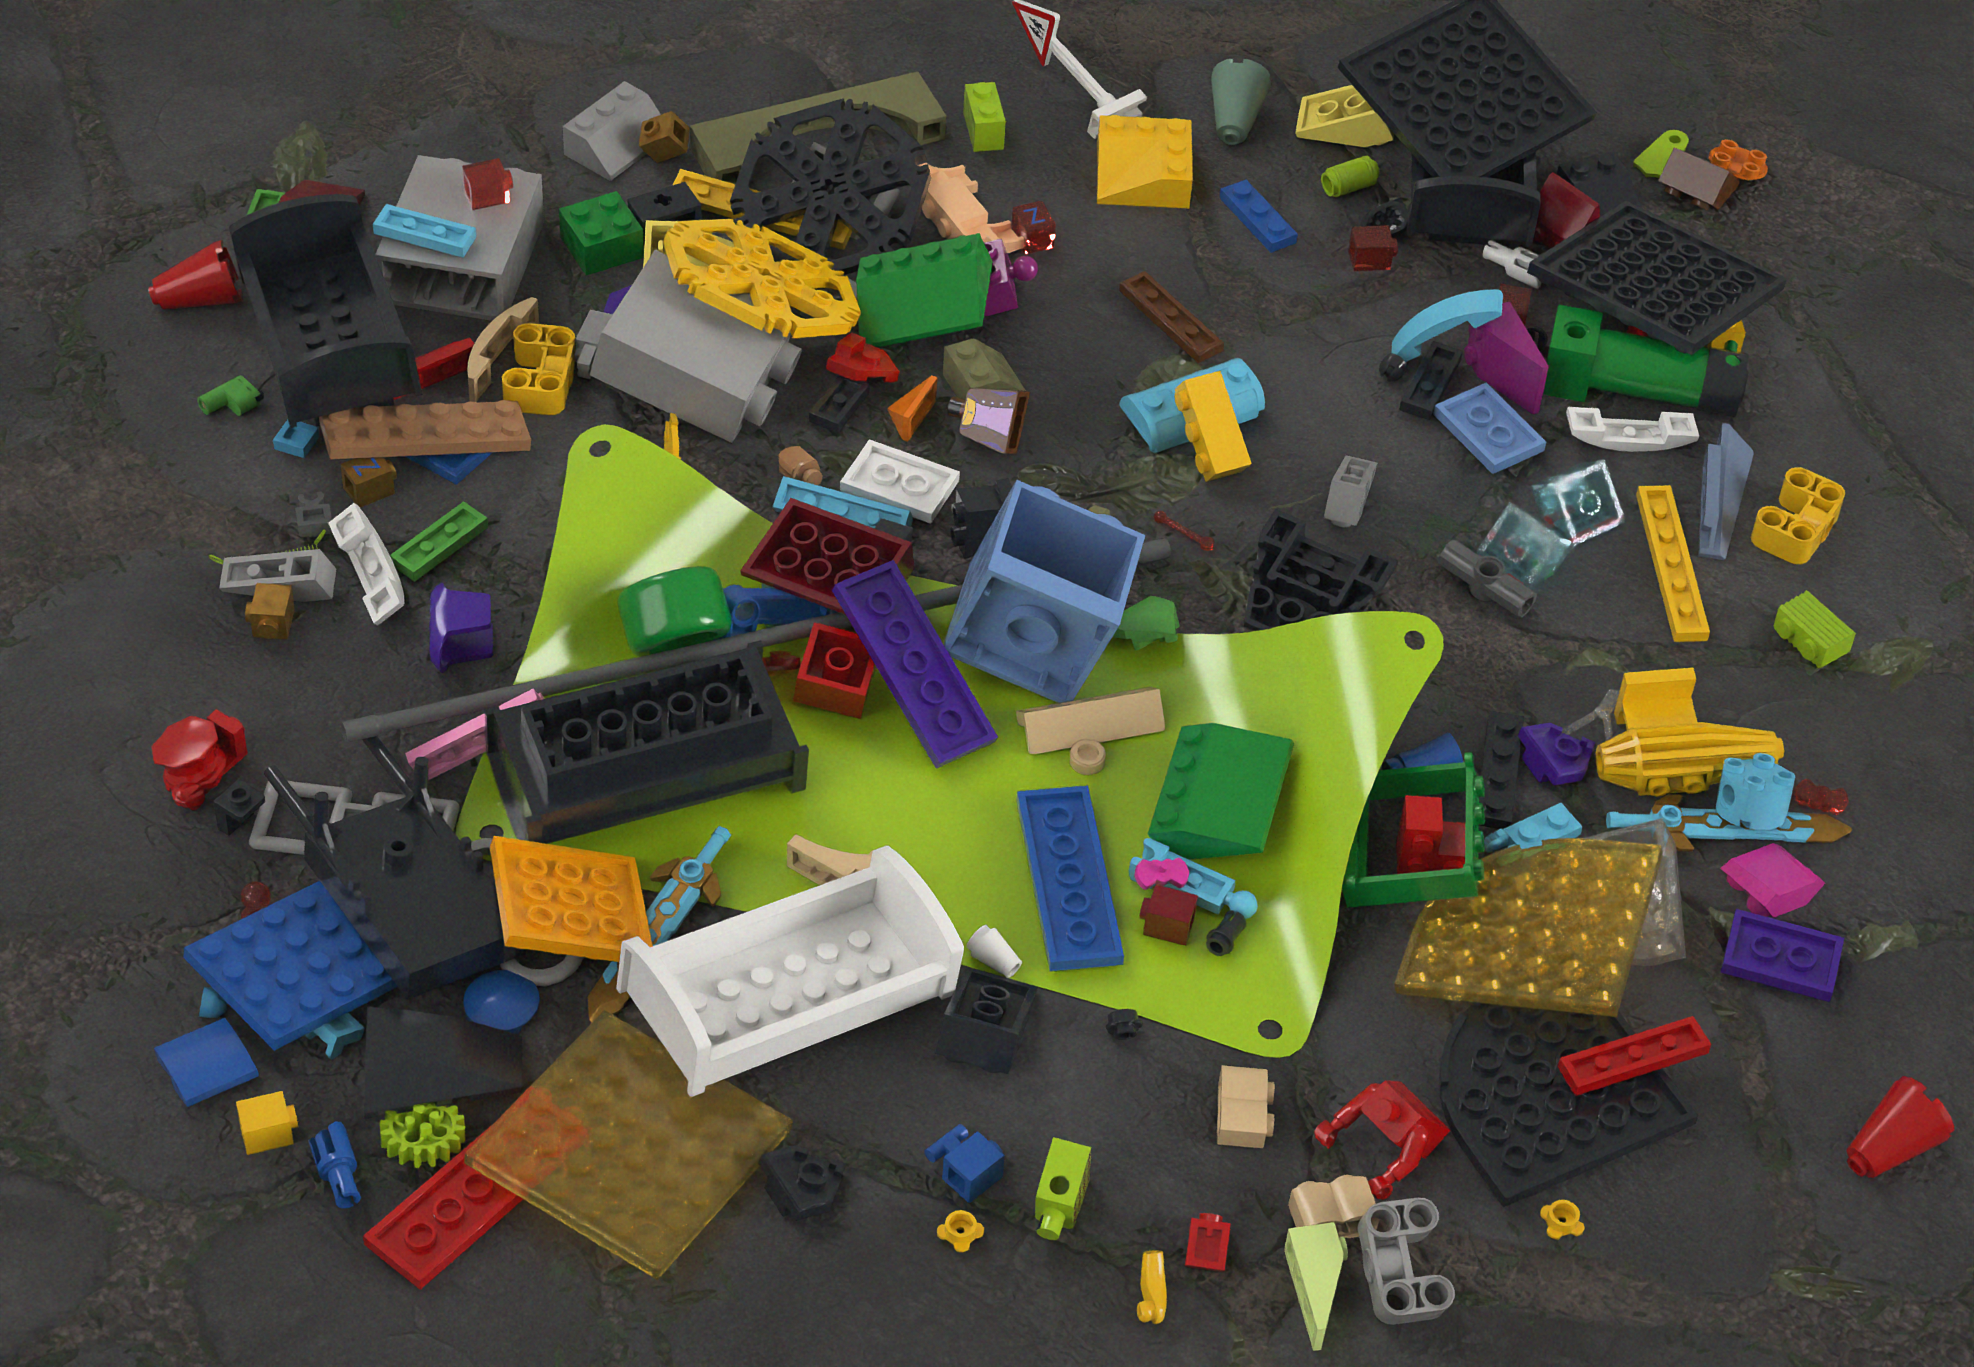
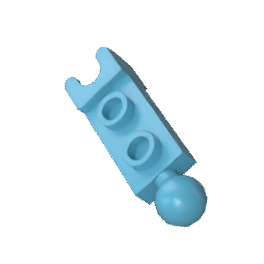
M1146 838L1143 841L1142 859L1139 857L1131 859L1129 877L1132 881L1136 882L1134 874L1139 861L1143 859L1148 861L1155 859L1159 861L1165 859L1174 860L1179 857L1186 863L1189 869L1187 883L1182 888H1177L1171 883L1163 887L1198 895L1197 906L1217 915L1224 905L1229 906L1230 911H1234V916L1239 912L1245 919L1251 918L1257 911L1258 904L1255 895L1244 890L1233 893L1235 888L1234 879L1170 852L1169 846L1151 838Z

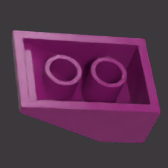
M1510 302L1502 303V316L1477 328L1469 324L1468 344L1464 348L1465 361L1468 365L1472 366L1478 378L1487 382L1531 414H1538L1549 366Z

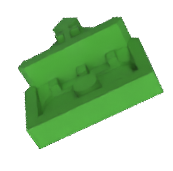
M1149 596L1124 610L1120 625L1113 637L1131 638L1134 650H1140L1157 639L1160 642L1166 640V643L1177 641L1176 629L1180 627L1174 602L1161 597Z

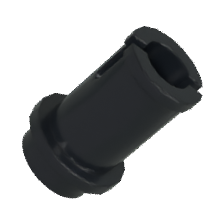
M1228 911L1218 927L1207 934L1206 946L1212 954L1223 956L1229 954L1234 949L1235 939L1245 929L1247 924L1242 914L1237 912L1230 921L1234 911Z

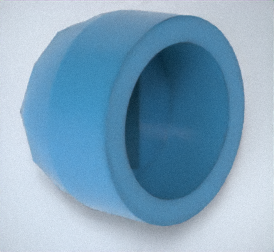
M204 986L199 1017L218 1018L227 1010L226 1005L228 1003L212 987Z

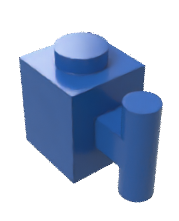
M958 1124L925 1149L924 1153L932 1163L944 1155L942 1180L970 1203L1003 1178L1005 1155L996 1142L988 1141L978 1131L961 1143L969 1136V1133L962 1124Z

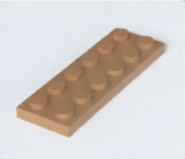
M500 400L498 402L481 403L469 401L456 404H401L399 406L380 407L370 405L319 417L330 459L530 451L531 438L518 401Z

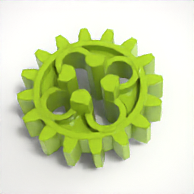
M433 1102L414 1105L413 1111L398 1114L397 1111L387 1109L385 1111V1120H380L381 1147L387 1148V1156L389 1158L399 1155V1164L401 1165L411 1160L414 1161L415 1168H419L421 1163L426 1161L431 1167H435L436 1159L439 1158L448 1162L450 1161V1152L459 1154L461 1143H465L464 1115H458V1107L456 1105L446 1108V1105L437 1107Z

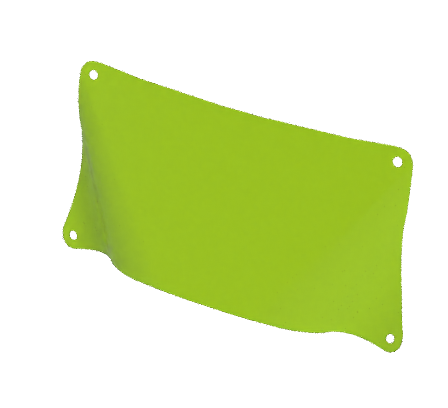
M606 424L592 427L581 433L574 441L568 453L561 507L543 594L529 642L513 685L637 658L638 656L633 654L628 645L617 602L618 596L623 589L647 577L680 568L706 566L717 572L723 589L729 585H740L743 588H762V583L742 576L740 570L773 523L715 486L706 477L676 456L635 433L618 426ZM598 441L610 443V451L604 456L594 457L589 452L590 447ZM911 575L906 581L914 595L957 586ZM956 604L924 611L943 644ZM1368 611L1322 616L1271 629L1245 633H1177V641L1166 643V640L1160 642L1157 639L1140 650H1134L1131 638L1112 637L1074 700L1145 687L1160 689L1165 730L1099 742L1106 752L1105 765L1100 772L1093 775L1080 774L1071 767V748L1039 754H1030L1028 752L1025 727L1018 725L1016 711L1056 704L1058 702L952 658L998 738L994 743L936 769L877 667L862 717L858 719L793 701L796 679L809 637L763 647L762 661L799 746L807 745L809 749L806 790L791 794L785 783L782 782L548 844L635 857L641 889L660 893L667 882L651 881L650 876L655 869L675 858L682 860L683 857L690 856L696 859L711 838L714 830L721 826L729 831L731 837L710 863L713 873L717 874L721 897L715 905L746 912L820 886L787 867V843L795 834L818 845L855 854H869L872 850L889 846L914 868L947 913L964 946L961 965L1006 977L1004 974L973 958L971 951L966 947L972 935L980 927L987 925L990 929L996 928L1018 958L1022 960L1020 968L1009 979L1117 1010L1133 1009L1137 1011L1138 1016L1244 1052L1263 1057H1286L1302 1048L1309 1036L1317 1012L1337 928L1344 875L1365 803L1378 771L1403 720L1429 675L1441 659L1444 647L1443 635L1430 618L1417 613ZM757 624L756 631L767 629L764 624ZM853 627L843 629L856 633ZM1409 631L1421 633L1425 640L1424 647L1420 650L1409 648L1404 639L1406 633ZM593 685V686L584 687V688H580V689H575V690H571V691H566V692H562V693H558V694H553V695H549V696H544V698L546 699V698H550V697H554V696H558V695H562V694H566V693H570V692H574V691H578V690H582V689H586V688H590V687H594V686H598V685ZM1217 723L1292 739L1294 743L1263 853L1191 859L1195 863L1234 879L1235 888L1233 893L1242 890L1249 891L1255 895L1258 908L1256 913L1251 918L1246 919V927L1235 939L1234 949L1229 954L1223 956L1214 955L1208 950L1206 937L1211 930L1218 927L1224 915L1230 911L1229 906L1224 905L1218 915L1197 906L1195 920L1186 946L1143 935L1145 920L1139 919L1144 897L1151 899L1155 886L1152 889L1143 890L1129 877L1131 859L1133 857L1142 859L1143 841L1146 838H1150L1148 831L1182 726ZM484 752L456 825V836L460 841L461 838L467 836L471 841L481 839L480 831L483 827L497 825L504 831L503 837L516 839L500 798L487 753ZM1088 786L1122 943L1124 961L1123 965L1049 971L1016 802L1017 791ZM483 855L484 860L492 861L491 855ZM704 893L698 899L699 902L709 903L704 898ZM1265 1020H1274L1281 1025L1283 1033L1279 1038L1266 1039L1258 1032L1259 1024Z

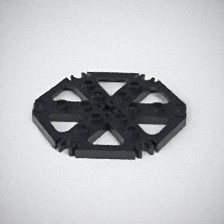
M844 98L774 118L775 124L770 121L767 123L768 129L772 133L770 136L764 137L757 132L755 136L758 144L751 138L730 203L733 215L744 213L742 217L734 219L735 224H737L738 220H742L743 225L748 228H752L753 224L762 227L804 215L795 242L824 257L827 256L838 220L842 221L868 244L867 248L862 252L834 260L828 259V261L834 263L832 270L843 271L844 275L858 271L860 258L894 251L890 247L894 243H899L904 248L907 247L904 236L908 237L910 241L912 240L931 181V173L928 164L917 166L919 162L927 160L923 146L880 109L872 104L870 111L868 102L864 101L860 110L853 111V100L848 99L845 103ZM830 117L834 119L835 124L822 160L793 135V130L799 124ZM871 126L880 127L900 145L899 150L895 154L857 164L868 129ZM762 157L771 159L796 181L758 193L752 192L749 189L757 162ZM833 184L835 188L834 194L829 195L827 186ZM903 186H911V192L904 213L898 219L887 217L866 198ZM769 245L775 262L799 260Z

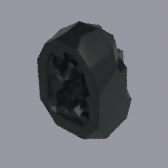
M1402 198L1391 200L1368 212L1362 218L1359 225L1363 235L1372 240H1385L1407 231L1409 214Z

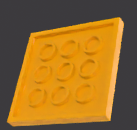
M493 836L490 844V853L505 946L620 962L622 941L638 936L649 947H653L635 857Z

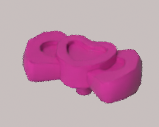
M1179 857L1174 860L1165 859L1163 861L1143 859L1136 865L1134 878L1143 890L1149 889L1154 884L1165 886L1168 883L1173 884L1177 888H1182L1188 881L1189 869L1186 863Z

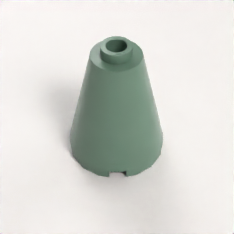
M1233 59L1219 62L1213 68L1211 76L1216 132L1218 138L1228 145H1236L1246 140L1271 88L1268 70L1261 64L1249 59H1243V63H1233Z

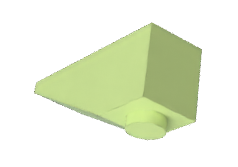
M1334 1222L1288 1228L1284 1249L1313 1351L1321 1350L1342 1263L1348 1258L1345 1238L1338 1236Z

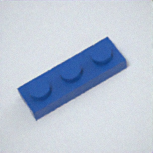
M1247 179L1220 189L1219 198L1270 253L1297 243L1298 233Z

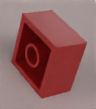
M814 622L797 675L793 696L794 702L861 719L876 665L857 633Z

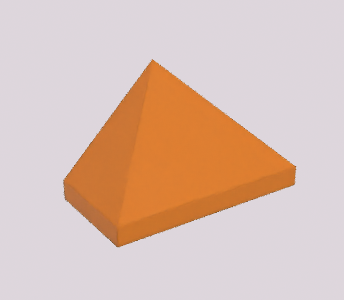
M931 375L887 408L902 440L909 441L936 402L937 377Z

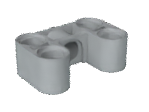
M1411 1198L1374 1204L1367 1210L1358 1224V1234L1363 1253V1268L1369 1284L1373 1310L1376 1317L1386 1324L1394 1325L1438 1318L1453 1303L1455 1298L1454 1287L1447 1278L1441 1275L1414 1277L1407 1243L1423 1240L1434 1229L1439 1220L1437 1207L1426 1198ZM1409 1213L1421 1215L1425 1221V1227L1415 1226L1410 1221ZM1371 1218L1382 1219L1386 1223L1387 1232L1375 1230L1371 1224ZM1429 1289L1437 1292L1441 1298V1305L1430 1303L1426 1299L1425 1290ZM1386 1295L1397 1296L1403 1304V1310L1391 1308L1387 1303Z

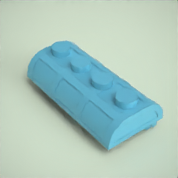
M1234 358L1219 365L1121 398L1119 406L1147 442L1149 450L1153 453H1158L1189 442L1185 433L1186 422L1183 413L1178 410L1174 398L1175 388L1184 380L1221 371L1238 424L1257 418L1259 411L1265 409L1264 392L1259 380L1242 359Z

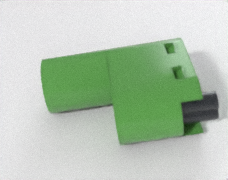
M239 375L197 398L200 409L206 415L226 405L236 415L241 416L261 405L259 401L264 399V393L258 391L243 376Z

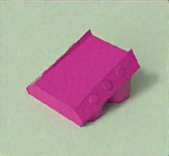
M1775 843L1732 858L1720 868L1727 875V882L1732 888L1738 891H1745L1749 895L1747 908L1751 913L1765 917L1772 916L1774 918L1807 905L1825 884L1813 871L1804 866L1781 845Z

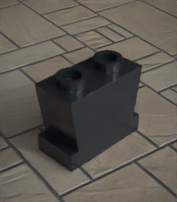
M1008 478L995 480V485L956 489V503H953L951 506L955 522L954 527L950 528V536L954 547L959 546L964 559L975 555L1011 491L1012 485Z

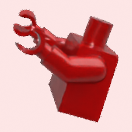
M1385 1080L1381 1084H1370L1333 1115L1334 1119L1331 1122L1324 1120L1315 1129V1138L1323 1146L1330 1149L1337 1139L1338 1132L1343 1128L1347 1129L1364 1113L1394 1144L1402 1148L1400 1156L1388 1165V1170L1382 1176H1377L1368 1181L1372 1194L1381 1200L1391 1195L1393 1191L1392 1183L1395 1181L1400 1182L1419 1165L1421 1157L1426 1159L1450 1132V1129L1400 1081Z

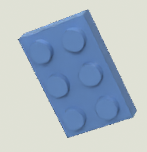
M1487 382L1440 402L1434 407L1433 415L1492 474L1545 450L1546 441Z

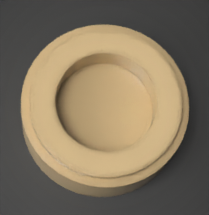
M1094 740L1078 741L1070 750V765L1080 774H1096L1105 765V749Z

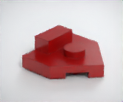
M850 333L838 341L835 354L827 360L826 369L853 381H867V377H883L884 382L898 381L900 371L886 351L865 343L866 338L855 333Z

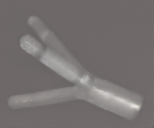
M1615 689L1608 690L1600 705L1593 712L1563 729L1562 733L1568 735L1599 717L1603 719L1606 741L1613 738L1610 714L1616 706L1619 692Z

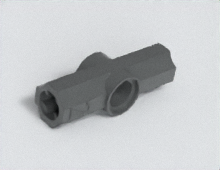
M1454 539L1446 544L1444 550L1439 555L1438 564L1470 584L1471 594L1479 600H1494L1521 618L1529 612L1536 601L1537 593L1505 573L1503 562L1494 556L1481 557Z

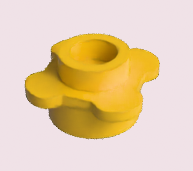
M1557 1200L1551 1205L1542 1207L1540 1216L1547 1223L1548 1228L1546 1232L1549 1237L1560 1239L1565 1235L1580 1236L1583 1233L1584 1224L1579 1221L1580 1211L1574 1203L1567 1200Z
M964 1210L950 1213L946 1218L945 1224H941L937 1228V1236L953 1244L957 1252L968 1251L970 1243L984 1235L983 1225L977 1223L975 1217L970 1212ZM957 1230H963L964 1232L958 1233Z

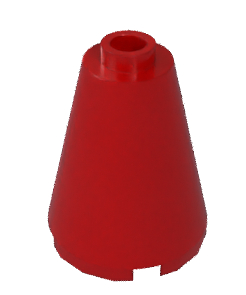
M223 240L213 242L152 279L153 286L148 287L153 304H160L163 310L234 304L243 301L242 289L236 290L234 285L239 278L227 247H223Z
M1902 1076L1899 1080L1895 1081L1847 1148V1155L1849 1157L1847 1158V1163L1857 1175L1874 1178L1946 1142L1952 1136L1950 1134L1954 1131V1124L1950 1114L1938 1098L1931 1101L1923 1094L1927 1087L1921 1082L1906 1076Z

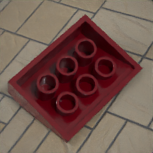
M790 498L742 567L740 573L744 577L845 614L832 592L835 584L892 560L895 561L907 581L915 567L912 542Z

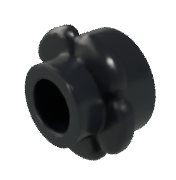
M1133 1009L1116 1010L1107 1016L1108 1024L1106 1025V1030L1109 1034H1114V1038L1117 1040L1134 1038L1137 1035L1136 1031L1143 1026V1022L1138 1019L1137 1011Z

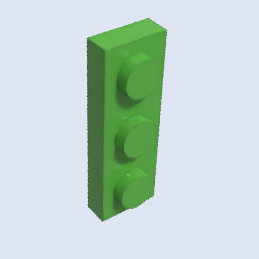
M463 501L393 552L390 557L395 568L415 582L488 528V518Z

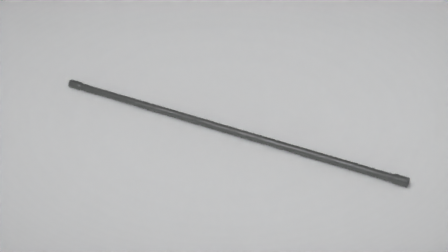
M1161 538L1144 542L1138 563L1143 564L1169 558L1171 548L1168 540ZM963 585L915 595L924 611L957 604ZM838 612L382 715H369L342 721L341 731L346 743L375 737L384 732L500 706L533 688L537 694L541 692L544 697L746 649L748 643L760 640L763 647L806 638L810 636L814 622L839 629L851 628L853 626L845 614Z

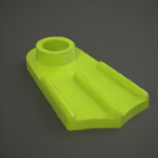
M1679 130L1664 132L1634 160L1633 166L1637 167L1646 178H1660L1674 147L1682 151L1686 150L1689 142L1688 136Z

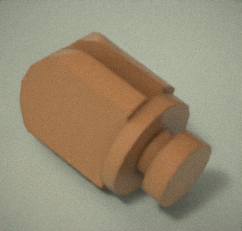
M791 446L779 453V472L783 476L814 485L821 483L823 476L818 462L800 446Z

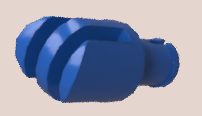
M335 1121L328 1126L329 1130L324 1129L316 1134L315 1138L309 1139L308 1143L319 1177L330 1182L336 1206L338 1208H350L354 1206L351 1196H353L356 1203L361 1199L352 1175L357 1168V1161L345 1126L342 1122Z

